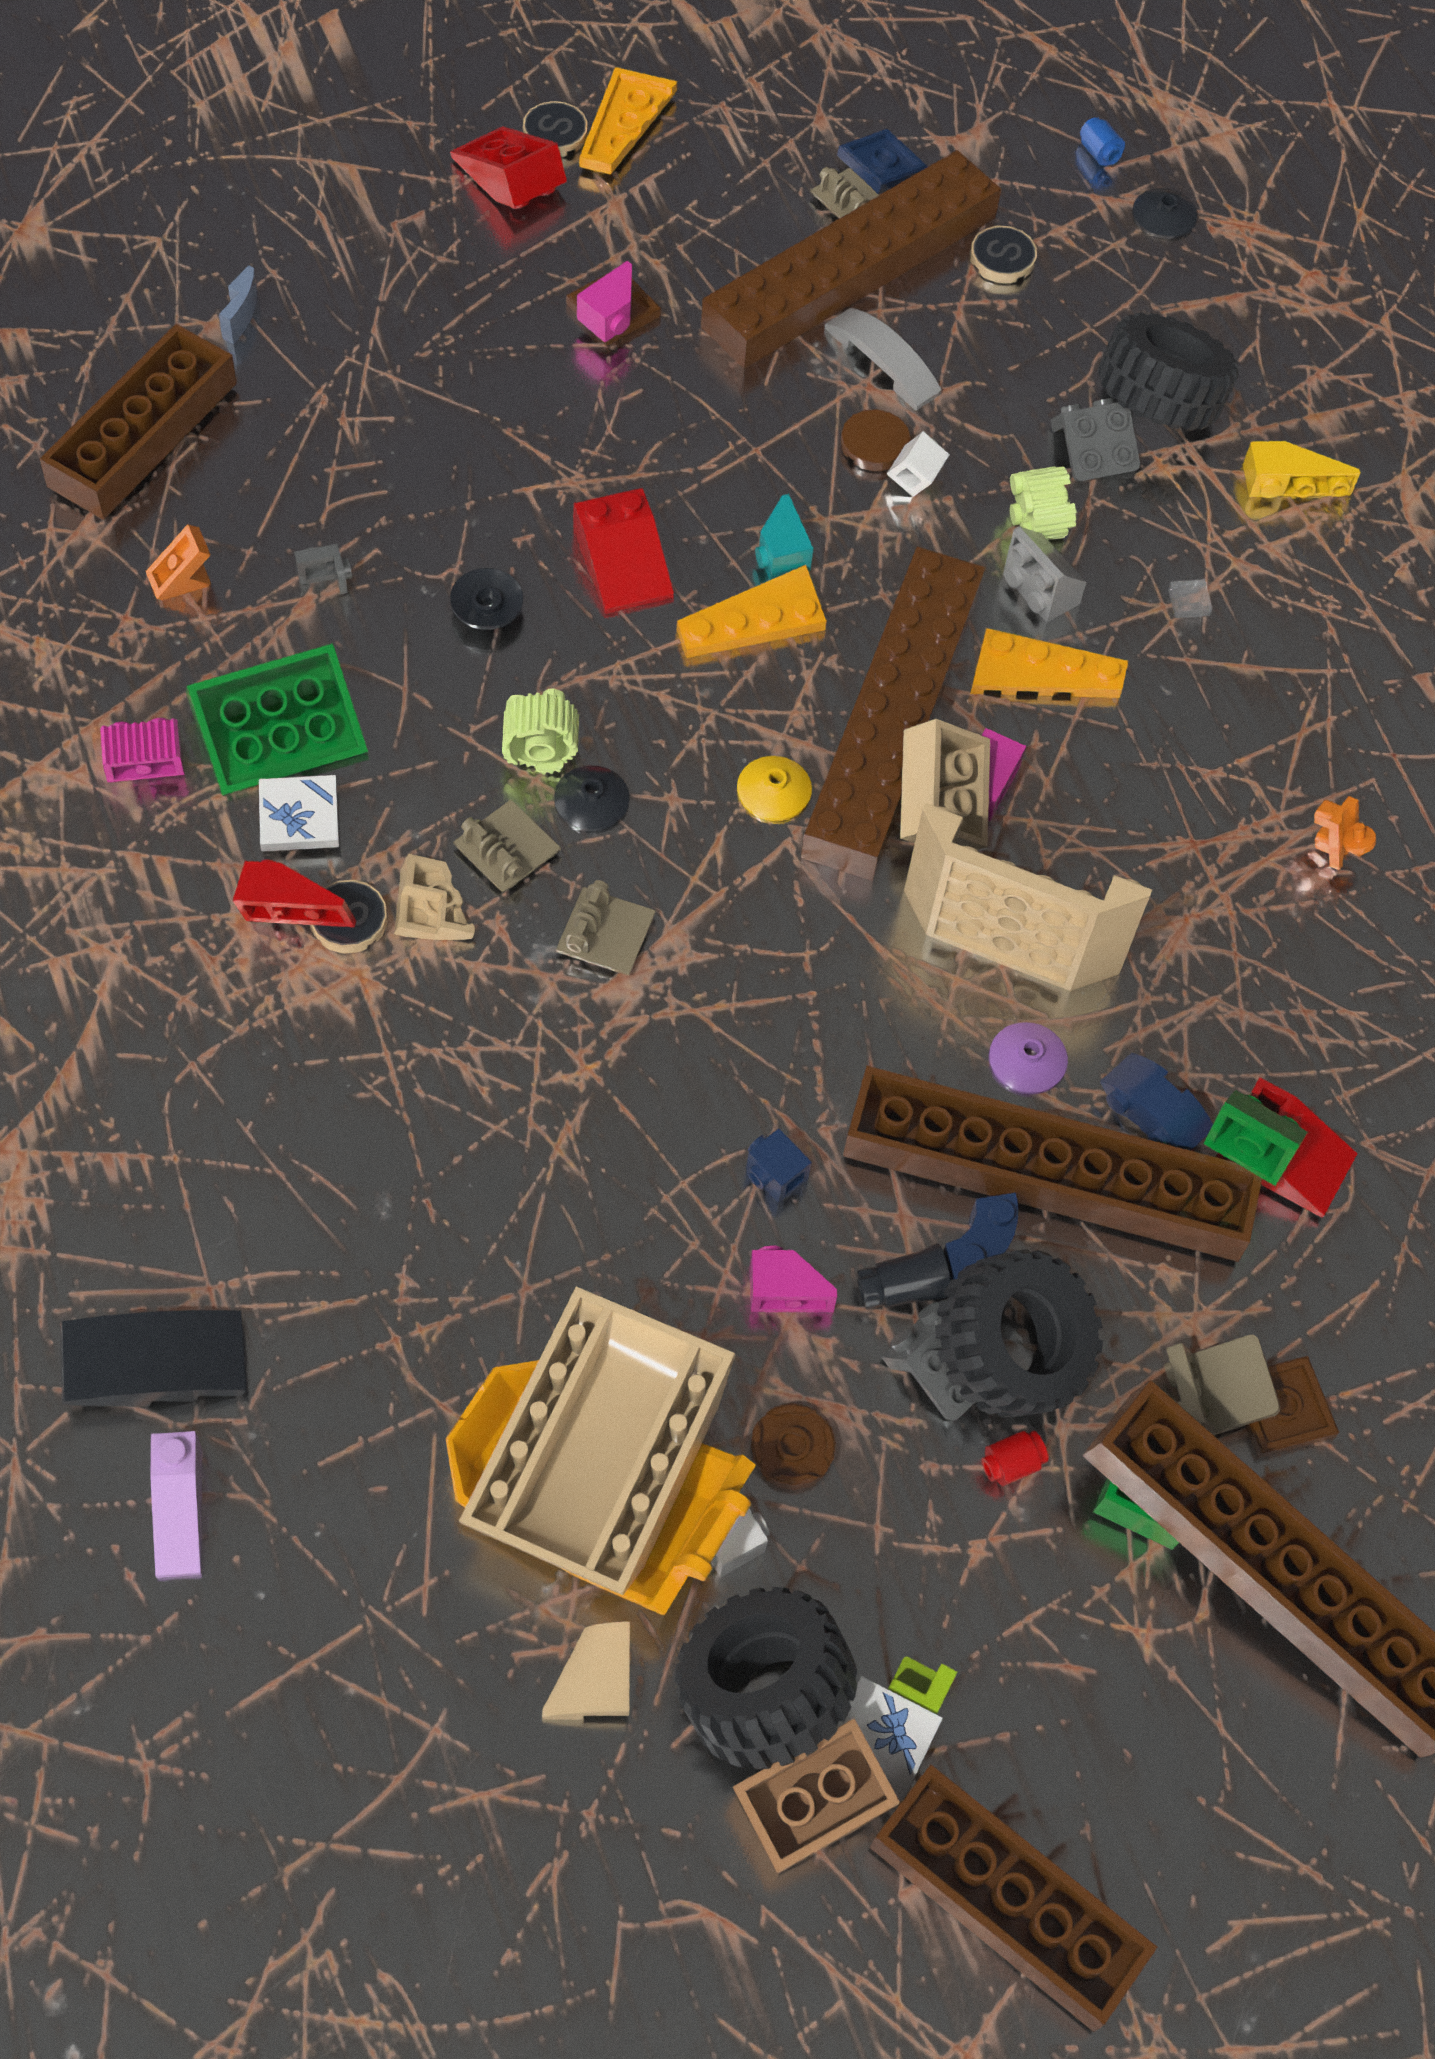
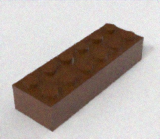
M175 324L39 459L47 487L104 520L237 384L232 354Z
M932 1764L929 1765L870 1846V1849L1093 2032L1105 2025L1158 1948Z

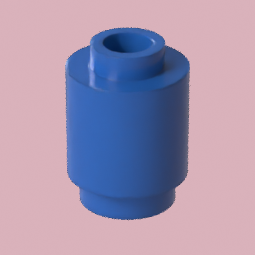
M1098 117L1091 118L1080 130L1082 145L1100 165L1114 164L1121 158L1125 149V142L1106 120Z

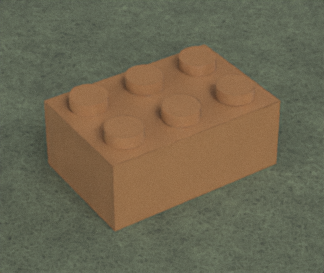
M855 1718L839 1726L837 1732L829 1741L824 1738L817 1744L818 1750L809 1756L803 1753L794 1758V1763L781 1766L779 1762L771 1765V1769H763L733 1786L777 1873H782L900 1805V1801Z

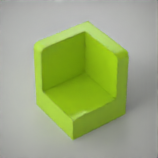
M904 1657L888 1690L937 1715L957 1671L941 1663L936 1672L910 1657Z

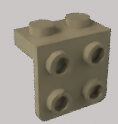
M1247 1335L1196 1353H1192L1183 1343L1166 1348L1170 1362L1165 1363L1164 1366L1171 1386L1178 1388L1181 1401L1177 1402V1404L1212 1435L1276 1416L1280 1412L1281 1406L1260 1340L1255 1335Z

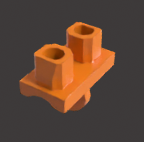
M1348 796L1342 805L1325 799L1315 811L1314 823L1323 826L1315 838V848L1329 854L1330 867L1340 870L1343 866V858L1349 852L1356 856H1362L1375 847L1376 833L1372 828L1359 823L1358 799Z

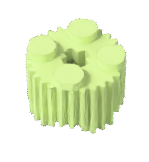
M1064 466L1023 471L1010 476L1011 490L1013 495H1016V503L1010 505V517L1013 526L1020 525V527L1042 533L1047 540L1065 538L1069 533L1068 528L1076 527L1075 503L1070 504L1068 491L1065 488V485L1071 484L1070 475L1067 474V469Z
M547 689L542 695L540 693H536V695L529 693L527 697L524 695L510 696L506 703L503 721L502 754H504V759H507L508 764L513 763L517 765L519 761L520 765L526 764V767L532 765L536 768V772H540L542 775H545L546 772L553 774V771L561 772L563 763H568V760H572L573 756H576V752H578L579 714L578 710L575 709V705L570 704L569 700L565 701L564 692L557 689Z

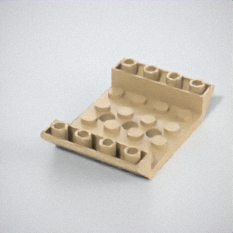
M925 803L921 813L904 892L926 935L1068 991L1120 974L1152 889L1142 886L1135 880L1123 879L1114 875L1103 901L1087 891L1072 889L1055 882L1048 876L1036 875L1020 869L1012 862L1000 861L981 854L973 847L956 844L963 817L954 814L947 808L935 807Z

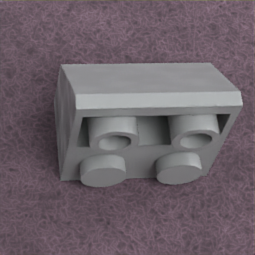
M1020 526L1013 530L1003 575L1007 583L1012 588H1016L1026 599L1030 609L1038 613L1048 623L1080 605L1086 581L1042 533Z

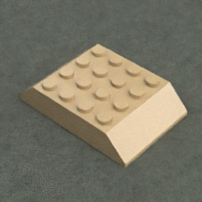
M576 1287L459 1522L618 1594L624 1595L644 1568L714 1419L730 1374L735 1353Z

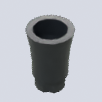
M939 1243L899 1258L875 1263L874 1267L856 1271L861 1300L866 1310L883 1305L885 1308L907 1303L948 1299L944 1293L951 1279L947 1262Z

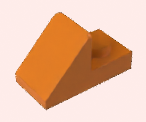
M187 524L146 570L157 599L163 601L211 585L203 565L211 554L199 527Z

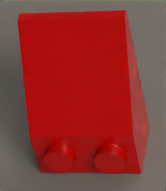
M504 126L450 151L452 159L496 202L510 206L513 209L525 207L530 203L529 200L539 195L551 194L556 190L557 186L567 182L558 143Z
M643 488L574 503L573 531L605 614L674 598V591L654 516Z

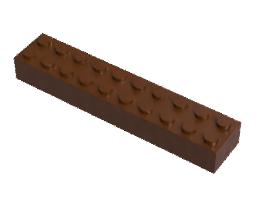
M956 150L704 297L702 301L701 328L745 369L994 220L997 214L1001 188L960 151Z
M918 546L916 547L804 833L801 852L802 859L873 881L901 807L904 730L933 720L980 595L986 567Z
M866 1066L843 1157L990 1196L1016 1193L1018 1203L1237 1262H1239L1250 1244L1262 1181L1261 1177L1232 1161L871 1066Z
M1152 1380L1131 1393L1082 1456L1420 1758L1435 1754V1632Z

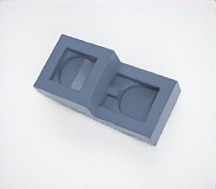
M249 265L228 286L230 303L218 314L222 338L232 344H235L251 321L256 308L258 291L255 270Z

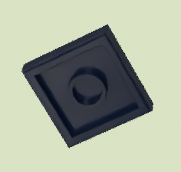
M888 129L840 145L837 156L877 194L888 191L928 167Z

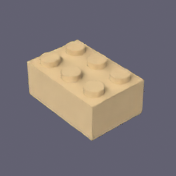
M938 719L904 730L900 839L915 843L922 809L925 803H928L935 807L947 808L954 814L963 817L956 844L970 846L976 850L987 847L989 738Z

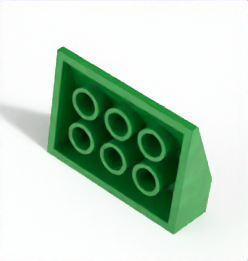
M333 643L186 686V695L222 796L259 785V779L284 778L368 753Z

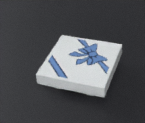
M336 775L259 779L261 851L339 847Z
M861 1676L857 1683L856 1696L853 1701H849L851 1705L850 1712L844 1722L839 1721L837 1728L855 1718L898 1800L902 1802L908 1794L943 1718Z

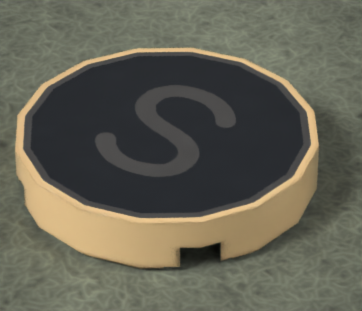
M556 101L541 103L531 108L524 117L523 133L558 143L561 157L567 156L568 151L575 149L576 152L581 149L587 139L588 122L584 113L568 103Z
M1011 226L986 228L978 233L972 242L970 261L973 267L975 264L979 269L978 273L988 280L996 283L1017 282L1018 278L1024 275V278L1029 276L1035 267L1037 247L1032 238L1019 229Z
M357 880L336 881L324 887L345 900L357 921L355 927L310 925L312 933L321 941L323 946L343 954L357 953L367 949L369 944H372L375 940L377 942L383 936L388 924L386 903L379 891L368 883Z

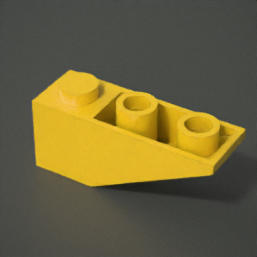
M1252 441L1243 462L1249 497L1351 496L1360 475V469L1286 441Z

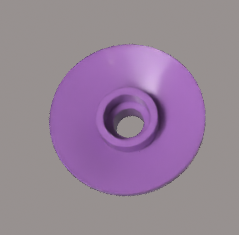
M1022 1022L1005 1027L995 1036L989 1050V1063L993 1074L1005 1087L1017 1093L1034 1095L1047 1092L1059 1084L1067 1069L1068 1056L1063 1042L1053 1031L1039 1024ZM1024 1049H1031L1037 1054L1034 1056L1028 1055Z

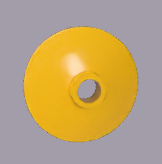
M765 756L750 762L742 770L737 782V794L743 807L752 815L767 821H785L796 817L807 807L811 799L812 784L807 772L795 761L781 756ZM771 780H777V781H779V782H781V783L774 784V783H772V782H770V781H771Z

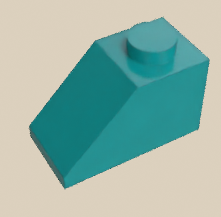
M789 494L781 496L761 530L759 547L755 548L757 563L761 569L765 568L770 580L804 565L807 566L808 571H811L814 548Z

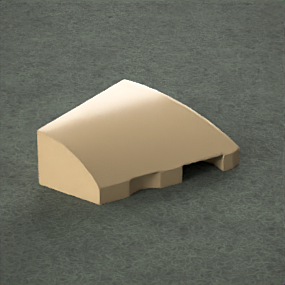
M412 854L407 855L400 872L395 935L431 940H466L473 938L475 927L473 923L468 924L461 909L463 900L459 891L451 883L452 875L446 862Z
M630 1621L602 1623L585 1627L543 1707L542 1720H584V1716H629Z

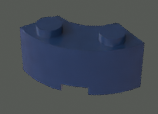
M1131 1053L1100 1080L1107 1095L1106 1101L1109 1107L1115 1113L1127 1117L1148 1136V1140L1191 1151L1209 1134L1213 1126L1207 1112L1188 1089L1181 1093L1172 1083L1164 1078L1168 1071L1146 1057Z
M1016 1193L975 1200L969 1218L970 1229L961 1238L946 1243L943 1250L951 1280L958 1279L959 1271L967 1265L975 1264L977 1260L1008 1252L1018 1222Z

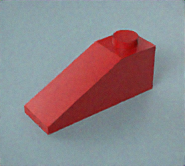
M268 859L261 862H244L232 901L246 921L355 927L357 920L345 900L282 863Z

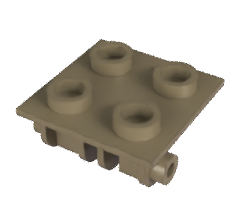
M825 167L819 175L821 184L810 191L839 219L881 195L877 194L851 168L838 174L835 168Z
M509 800L482 821L480 819L474 820L472 817L467 818L461 825V828L464 830L463 835L453 841V844L502 893H505L561 851V847L512 800Z
M596 880L588 888H582L558 943L556 952L629 976L656 910L610 896L608 884Z

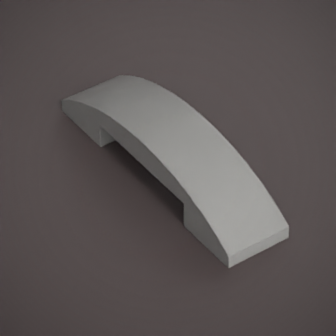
M849 308L825 324V329L847 349L855 345L894 380L893 391L914 410L917 411L941 395V387L918 354L895 331L874 316L858 309Z

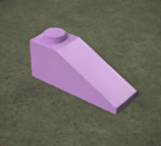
M196 1431L151 1434L150 1477L156 1578L201 1575L202 1446Z

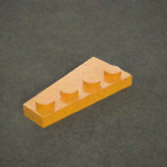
M615 67L579 157V167L612 174L677 92V81Z
M804 565L677 620V632L685 656L690 658L826 630L827 621L807 566Z
M986 628L970 694H983L984 690H999L1001 695H1017V691L1038 692V696H1053L1056 692H1068L1073 697L1120 698L1128 661Z

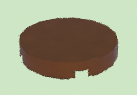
M872 409L858 412L844 423L840 442L844 455L847 458L849 456L853 459L856 466L871 471H884L892 467L904 446L911 441L909 428L901 418L891 412Z
M793 1403L776 1406L766 1412V1415L755 1425L750 1444L752 1461L756 1464L755 1468L763 1479L779 1488L797 1490L811 1487L824 1478L833 1463L836 1446L832 1427L826 1419L824 1421L821 1416L816 1414L817 1411L808 1406Z

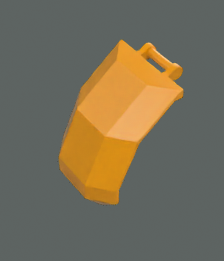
M539 1360L494 1367L446 1437L455 1500L464 1508ZM702 1443L644 1568L624 1595L567 1570L564 1571L647 1609L665 1615L687 1577L691 1576L701 1581L707 1579L712 1570L710 1563L738 1517H743L747 1513L751 1502L739 1492L756 1464L743 1454L735 1456Z

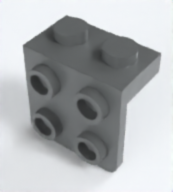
M1113 398L1093 402V407L1082 409L1081 404L1060 408L1061 414L1050 419L1053 433L1065 432L1072 475L1075 481L1082 482L1129 473L1139 469L1140 460L1131 411L1129 408L1122 407L1118 402L1114 403Z
M934 1302L926 1306L919 1313V1320L910 1329L900 1332L891 1340V1347L881 1358L890 1370L911 1372L943 1417L947 1420L955 1421L974 1403H969L960 1395L959 1392L962 1389L960 1385L953 1386L946 1375L949 1368L946 1362L941 1363L938 1350H942L941 1340L936 1339L935 1325L941 1324V1317L937 1316L940 1302Z

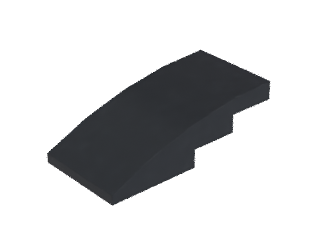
M241 1310L142 1312L66 1320L60 1323L62 1405L149 1407L152 1401L195 1402L199 1396H242L246 1391Z

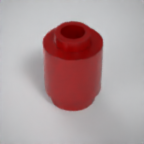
M1033 1430L1029 1433L1020 1431L986 1446L985 1457L981 1459V1462L991 1482L997 1481L1004 1487L1040 1471L1042 1465L1049 1461V1456L1042 1438L1036 1431Z

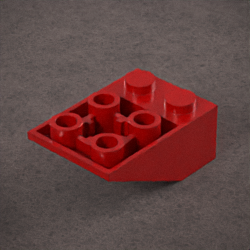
M1260 1077L1250 1095L1257 1098L1266 1108L1280 1116H1287L1293 1119L1299 1127L1308 1131L1276 1186L1262 1179L1261 1185L1323 1218L1358 1153L1296 1096ZM1220 1153L1216 1155V1158L1232 1161Z

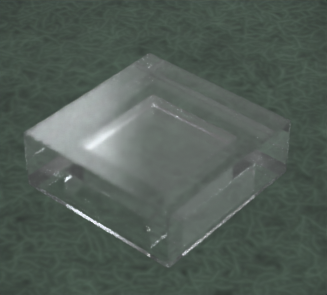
M1205 579L1170 582L1168 592L1175 618L1210 616L1212 604Z

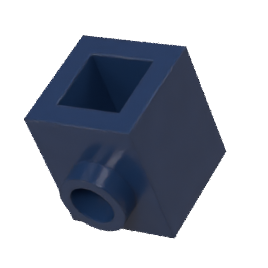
M778 1128L769 1136L766 1134L761 1135L750 1145L746 1169L751 1182L759 1189L765 1188L779 1203L809 1179L812 1162Z

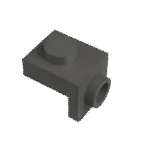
M338 544L310 547L294 552L300 586L336 579L340 594L348 593L346 580L352 579L351 567L348 557L341 558Z

